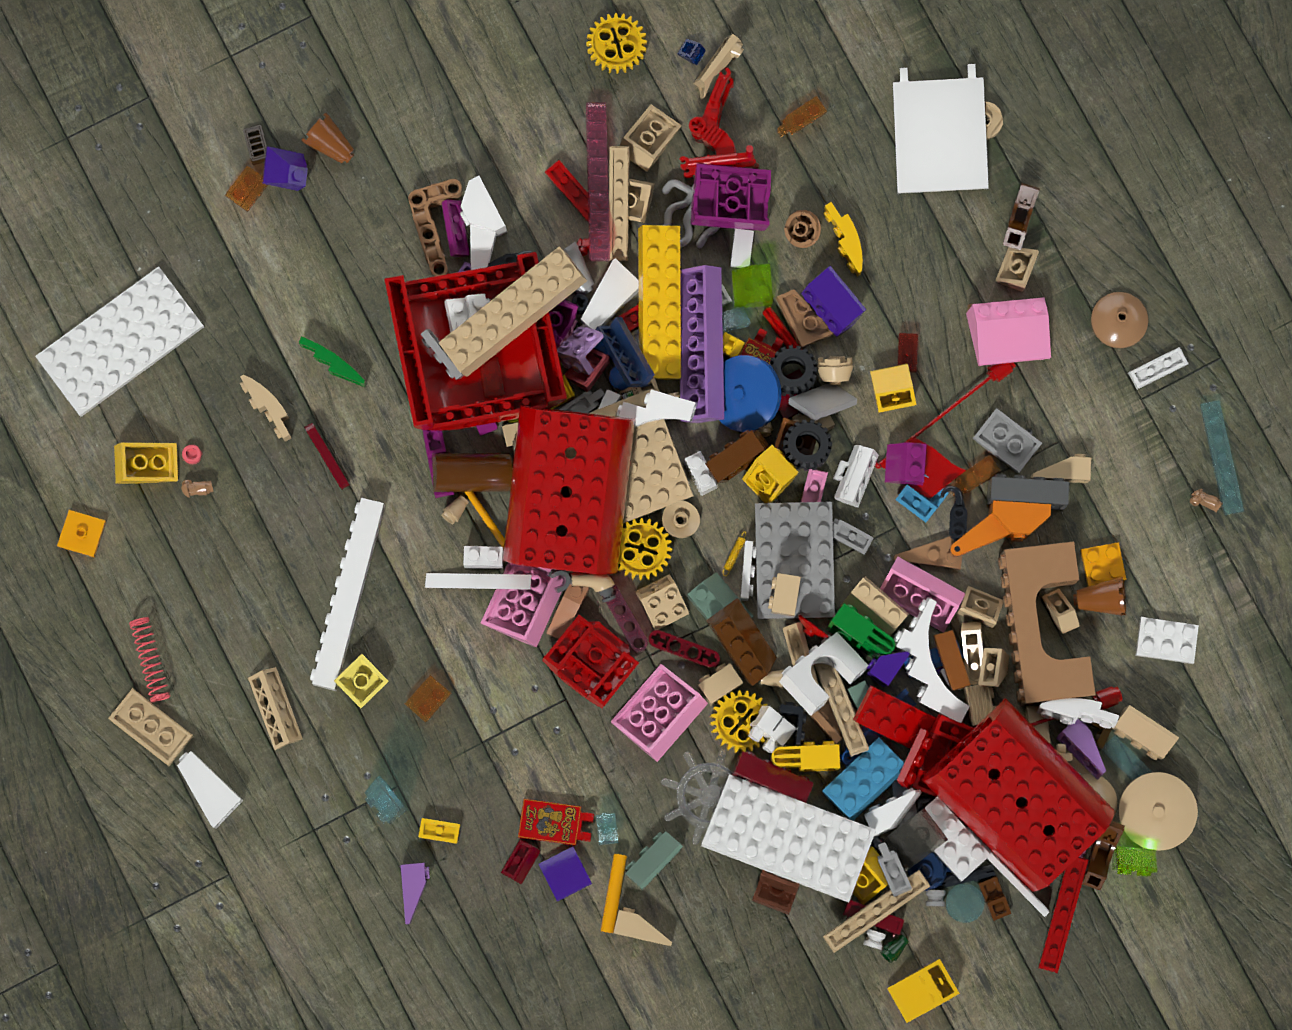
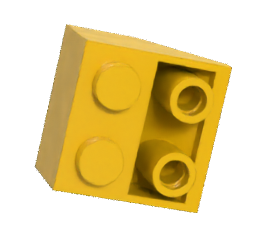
M908 364L870 371L879 413L916 405Z

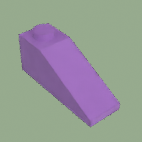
M1079 719L1076 720L1075 724H1069L1056 739L1061 744H1066V749L1098 780L1106 770L1091 731L1086 723Z
M425 863L401 865L405 924H411L426 887L427 879L430 878L429 867L425 866Z

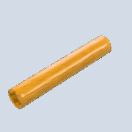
M613 855L600 930L602 932L614 934L627 860L625 855Z

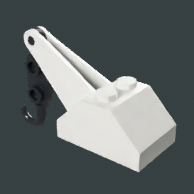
M480 176L469 180L461 204L463 211L460 214L466 226L470 225L471 270L513 263L517 261V255L533 252L525 250L519 253H507L490 262L496 237L508 231Z

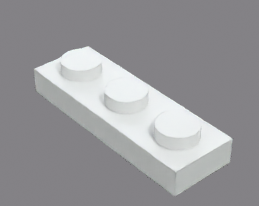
M745 541L740 597L742 601H748L749 596L753 595V585H750V577H754L755 566H751L752 558L756 557V547H753V541Z

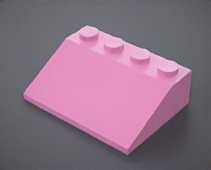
M1045 298L972 304L966 313L978 366L1051 358L1049 315Z
M508 562L503 574L531 575L530 589H496L481 624L516 640L537 647L561 595V592L557 593L554 588L562 584V576L558 575L551 578L546 575L553 569L522 566Z
M660 664L611 720V723L658 762L708 703L697 691Z

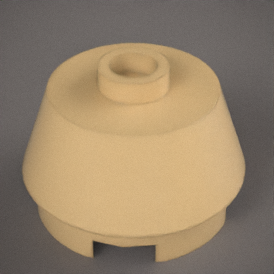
M830 356L824 359V361L823 357L818 358L817 370L821 381L830 382V385H841V382L849 381L854 367L852 357H848L845 360V356Z

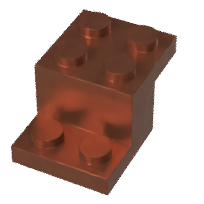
M762 870L752 901L789 915L800 884Z

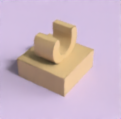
M1066 744L1056 745V750L1068 763L1072 762V753H1066Z

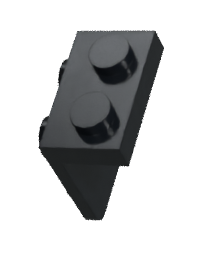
M785 701L783 705L778 706L777 712L783 716L796 717L795 727L797 729L794 733L793 746H800L805 738V731H802V725L806 724L807 712H804L803 707L796 706L795 702Z

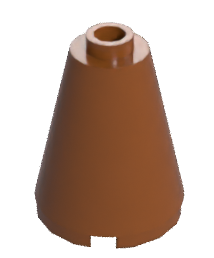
M324 113L323 115L326 118L324 120L319 119L307 132L308 139L303 138L301 141L341 164L344 161L348 163L354 156L352 153L354 149L331 117Z
M1123 577L1079 589L1077 594H1073L1074 606L1078 605L1080 610L1121 616L1126 615Z

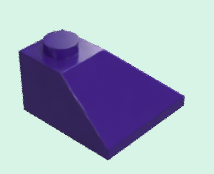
M266 147L262 184L296 191L306 187L308 168L304 154Z
M906 651L879 656L877 659L873 658L867 666L869 668L867 674L884 688L891 683L910 653Z

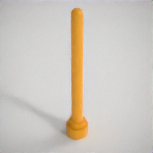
M464 492L500 546L504 549V536L474 492Z

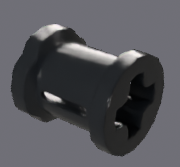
M577 294L573 297L572 303L577 305L578 301L583 303L584 307L579 306L577 313L582 315L589 305V301L585 295Z

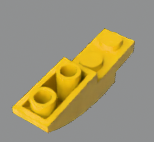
M830 202L825 205L823 215L828 222H832L835 228L833 230L836 236L842 238L838 241L837 248L840 256L847 259L849 270L852 273H856L858 277L861 275L863 263L858 233L850 216L846 214L841 217L833 203Z

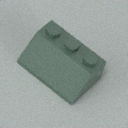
M717 572L687 594V598L706 620L738 598ZM742 603V605L744 606V608H745L746 611L748 612L749 616H750L751 618L754 617L753 614H752V613L747 609V607Z
M666 831L663 834L659 832L653 838L655 843L650 848L646 846L639 853L641 858L637 862L633 860L625 868L627 870L625 875L641 890L683 848Z

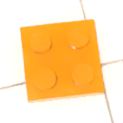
M1119 542L1080 550L1088 587L1118 577H1123L1124 581L1127 580Z

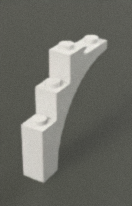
M651 390L650 393L646 394L644 404H647L646 408L623 402V405L618 407L617 416L635 419L634 428L647 422L661 419H680L692 422L697 403Z
M927 597L919 605L918 610L920 612L918 616H914L909 625L911 630L908 631L902 628L901 631H897L894 637L895 646L914 655L913 659L910 658L905 666V669H907L906 673L926 683L924 687H920L917 693V697H919L917 701L961 723L970 706L956 698L946 688L937 675L932 663L928 631L931 615L937 601Z

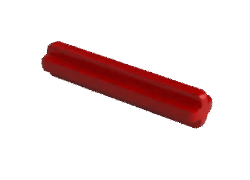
M771 307L766 308L763 311V315L780 339L784 340L783 343L788 349L790 345H793V348L796 349L799 345Z

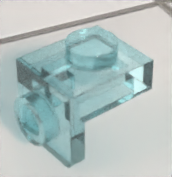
M615 813L596 815L599 845L619 843Z

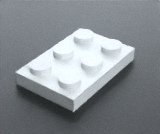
M1140 617L1135 656L1194 664L1199 625Z

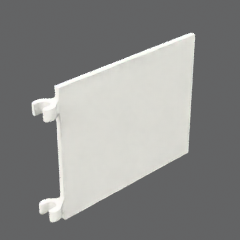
M968 64V78L908 81L907 68H900V82H893L898 193L988 189L983 77H976L975 64Z

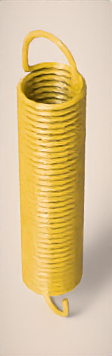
M738 537L724 565V570L726 569L729 572L732 570L746 539Z

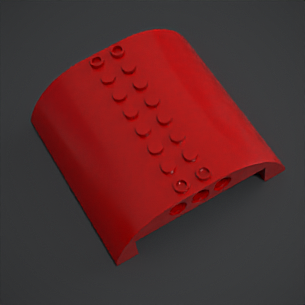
M536 252L517 255V261L513 263L405 282L403 275L384 278L413 426L415 428L443 431L502 422L519 418L520 405L550 409L567 399L549 312L468 377L464 375L458 380L455 377L452 379L446 372L447 367L444 363H439L434 357L435 352L431 347L427 348L421 340L423 339L421 333L426 329H430L439 341L451 333L444 303L446 299L485 294L486 299L493 300L538 264Z

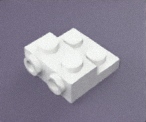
M485 294L446 299L444 303L450 332L454 331L490 302L489 299H486Z

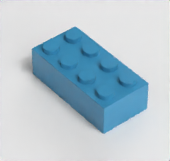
M878 738L869 746L868 751L863 752L822 791L824 796L847 819L854 821L898 778L904 762Z

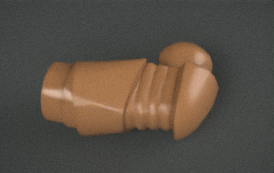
M184 480L182 482L181 490L189 498L192 495H208L210 492H214L211 481L192 483L191 480Z
M1198 489L1191 494L1190 503L1194 506H1198L1200 503L1217 512L1223 504L1218 497L1208 495L1202 491L1203 489Z

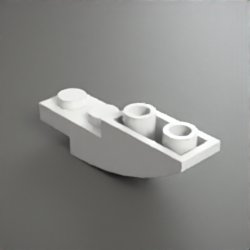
M1080 698L1051 700L1041 703L1037 711L1044 718L1059 719L1064 724H1075L1076 720L1081 718L1083 722H1095L1104 728H1114L1119 718L1117 714L1100 710L1102 702Z

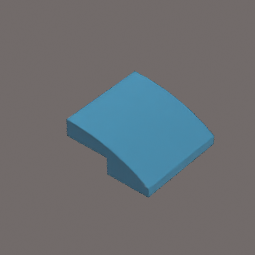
M907 484L895 500L926 523L949 492L945 494L944 498H941V490L930 499L919 494Z

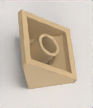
M1008 247L995 281L1023 292L1039 251L1025 248L1018 250Z
M968 586L957 614L993 628L997 623L1003 600Z

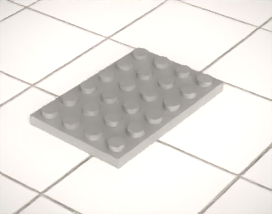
M832 502L755 503L758 619L798 618V614L804 618L834 617ZM777 573L801 577L794 617L771 613L772 609L768 608L770 596L774 597L775 591L771 589L772 579L777 577Z

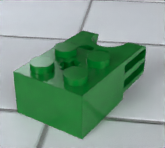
M844 603L826 630L833 635L838 632L856 652L860 649L871 658L877 659L879 656L889 655L895 648L894 639L874 625L871 618L860 615L854 606Z

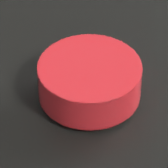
M188 445L183 449L182 457L186 463L193 465L201 460L202 452L198 446Z

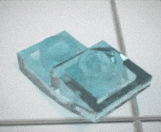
M744 307L722 312L723 335L725 332L729 334L733 329L744 328L750 325V320Z

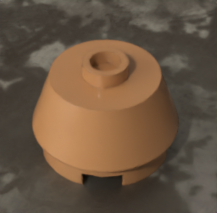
M798 210L787 219L784 232L791 244L799 248H807L815 244L819 239L821 225L817 216L812 212Z

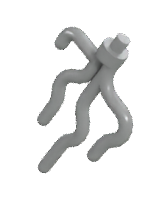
M675 179L668 181L664 185L662 193L668 194L672 187H677L687 193V196L683 201L675 202L666 209L663 226H671L674 211L689 206L683 218L685 236L680 239L681 249L691 241L693 236L690 203L692 202L694 184L690 187ZM720 227L706 229L698 239L696 247L702 248L707 239L715 234Z

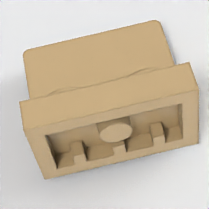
M670 574L635 591L655 630H659L689 614L677 585Z

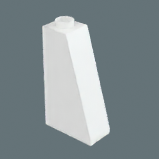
M616 258L611 262L581 318L582 327L595 330L597 326H605L639 292L638 279Z
M191 751L189 754L186 752L179 758L178 761L180 763L177 766L213 828L217 829L243 800L199 757Z

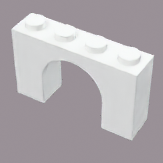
M838 632L833 636L828 635L829 638H824L819 647L817 645L812 647L808 652L809 655L806 657L802 655L795 662V666H788L782 672L783 677L779 682L810 716L823 707L830 698L813 679L811 673L812 665L824 663L832 666L849 684L859 678L867 669L868 664Z

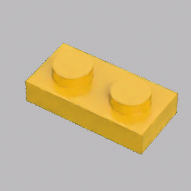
M422 818L419 838L457 844L460 824Z

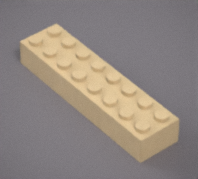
M559 246L442 339L439 344L459 372L468 377L586 283L587 279L566 251Z

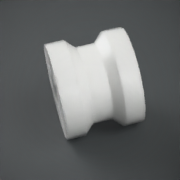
M868 929L866 932L868 936L863 944L882 950L883 946L881 943L886 935Z

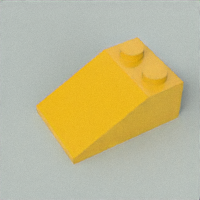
M119 443L114 446L116 484L178 481L177 443Z
M771 445L755 459L742 480L764 503H772L799 472L793 463L788 462L783 457L779 449Z

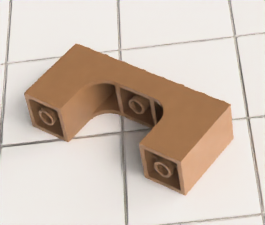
M1074 542L1004 550L1000 558H998V566L1003 571L1001 587L1005 588L1006 593L1003 596L1004 607H1008L1006 624L1011 629L1008 639L1009 644L1013 645L1011 661L1016 666L1014 682L1015 684L1018 683L1019 691H1016L1017 702H1021V707L1040 705L1051 700L1092 698L1096 694L1090 657L1058 660L1047 655L1041 644L1036 609V596L1040 590L1074 585L1079 580Z

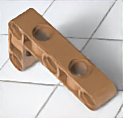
M450 179L414 190L408 197L413 220L432 277L440 276L435 273L438 267L445 269L441 275L449 273L430 209L442 205V201L457 200L462 196L461 183L456 179ZM456 186L459 189L456 193H450V187ZM420 197L423 200L420 204H414L413 199ZM431 232L434 235L431 239H425L424 234Z

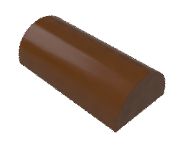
M510 453L432 454L433 492L510 491L513 468Z

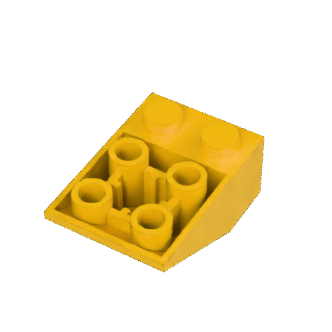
M940 959L935 960L887 988L906 1023L960 994Z

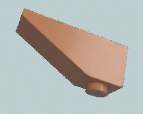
M569 584L546 634L557 639L562 636L575 620L589 592V587L571 586Z

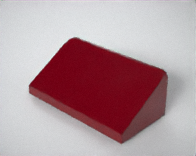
M520 839L501 873L522 884L540 854V850Z

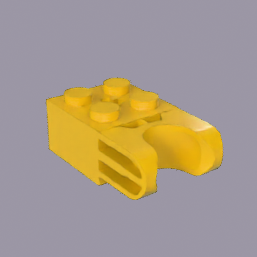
M824 741L822 745H815V742H803L802 746L778 747L771 754L770 760L777 767L799 768V772L838 771L840 769L839 744L835 745L834 741Z

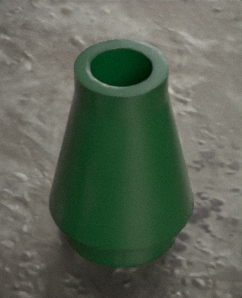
M900 934L897 938L883 946V950L880 953L889 963L897 961L909 941Z

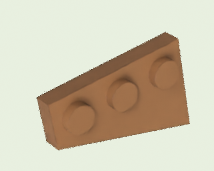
M794 289L776 297L790 329L801 348L834 335L822 318L814 313L810 305Z

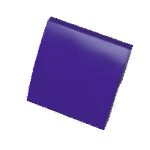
M574 847L539 863L557 902L592 884Z

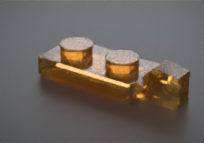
M816 96L788 114L782 120L784 124L777 128V132L780 137L789 132L791 135L797 133L825 115L827 110Z
M988 455L956 478L957 484L954 486L963 491L964 494L969 493L1000 472V469L992 457Z

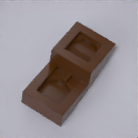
M996 875L977 882L993 921L1012 914Z

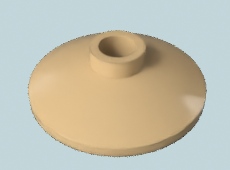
M680 501L664 509L662 523L670 535L677 538H687L697 531L700 524V516L697 509L691 503ZM677 518L682 519L683 523H677Z

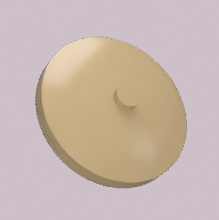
M1163 772L1141 775L1126 787L1119 802L1120 822L1122 825H1125L1124 831L1127 836L1143 848L1157 851L1174 848L1190 836L1196 825L1198 815L1196 799L1190 788L1174 775Z

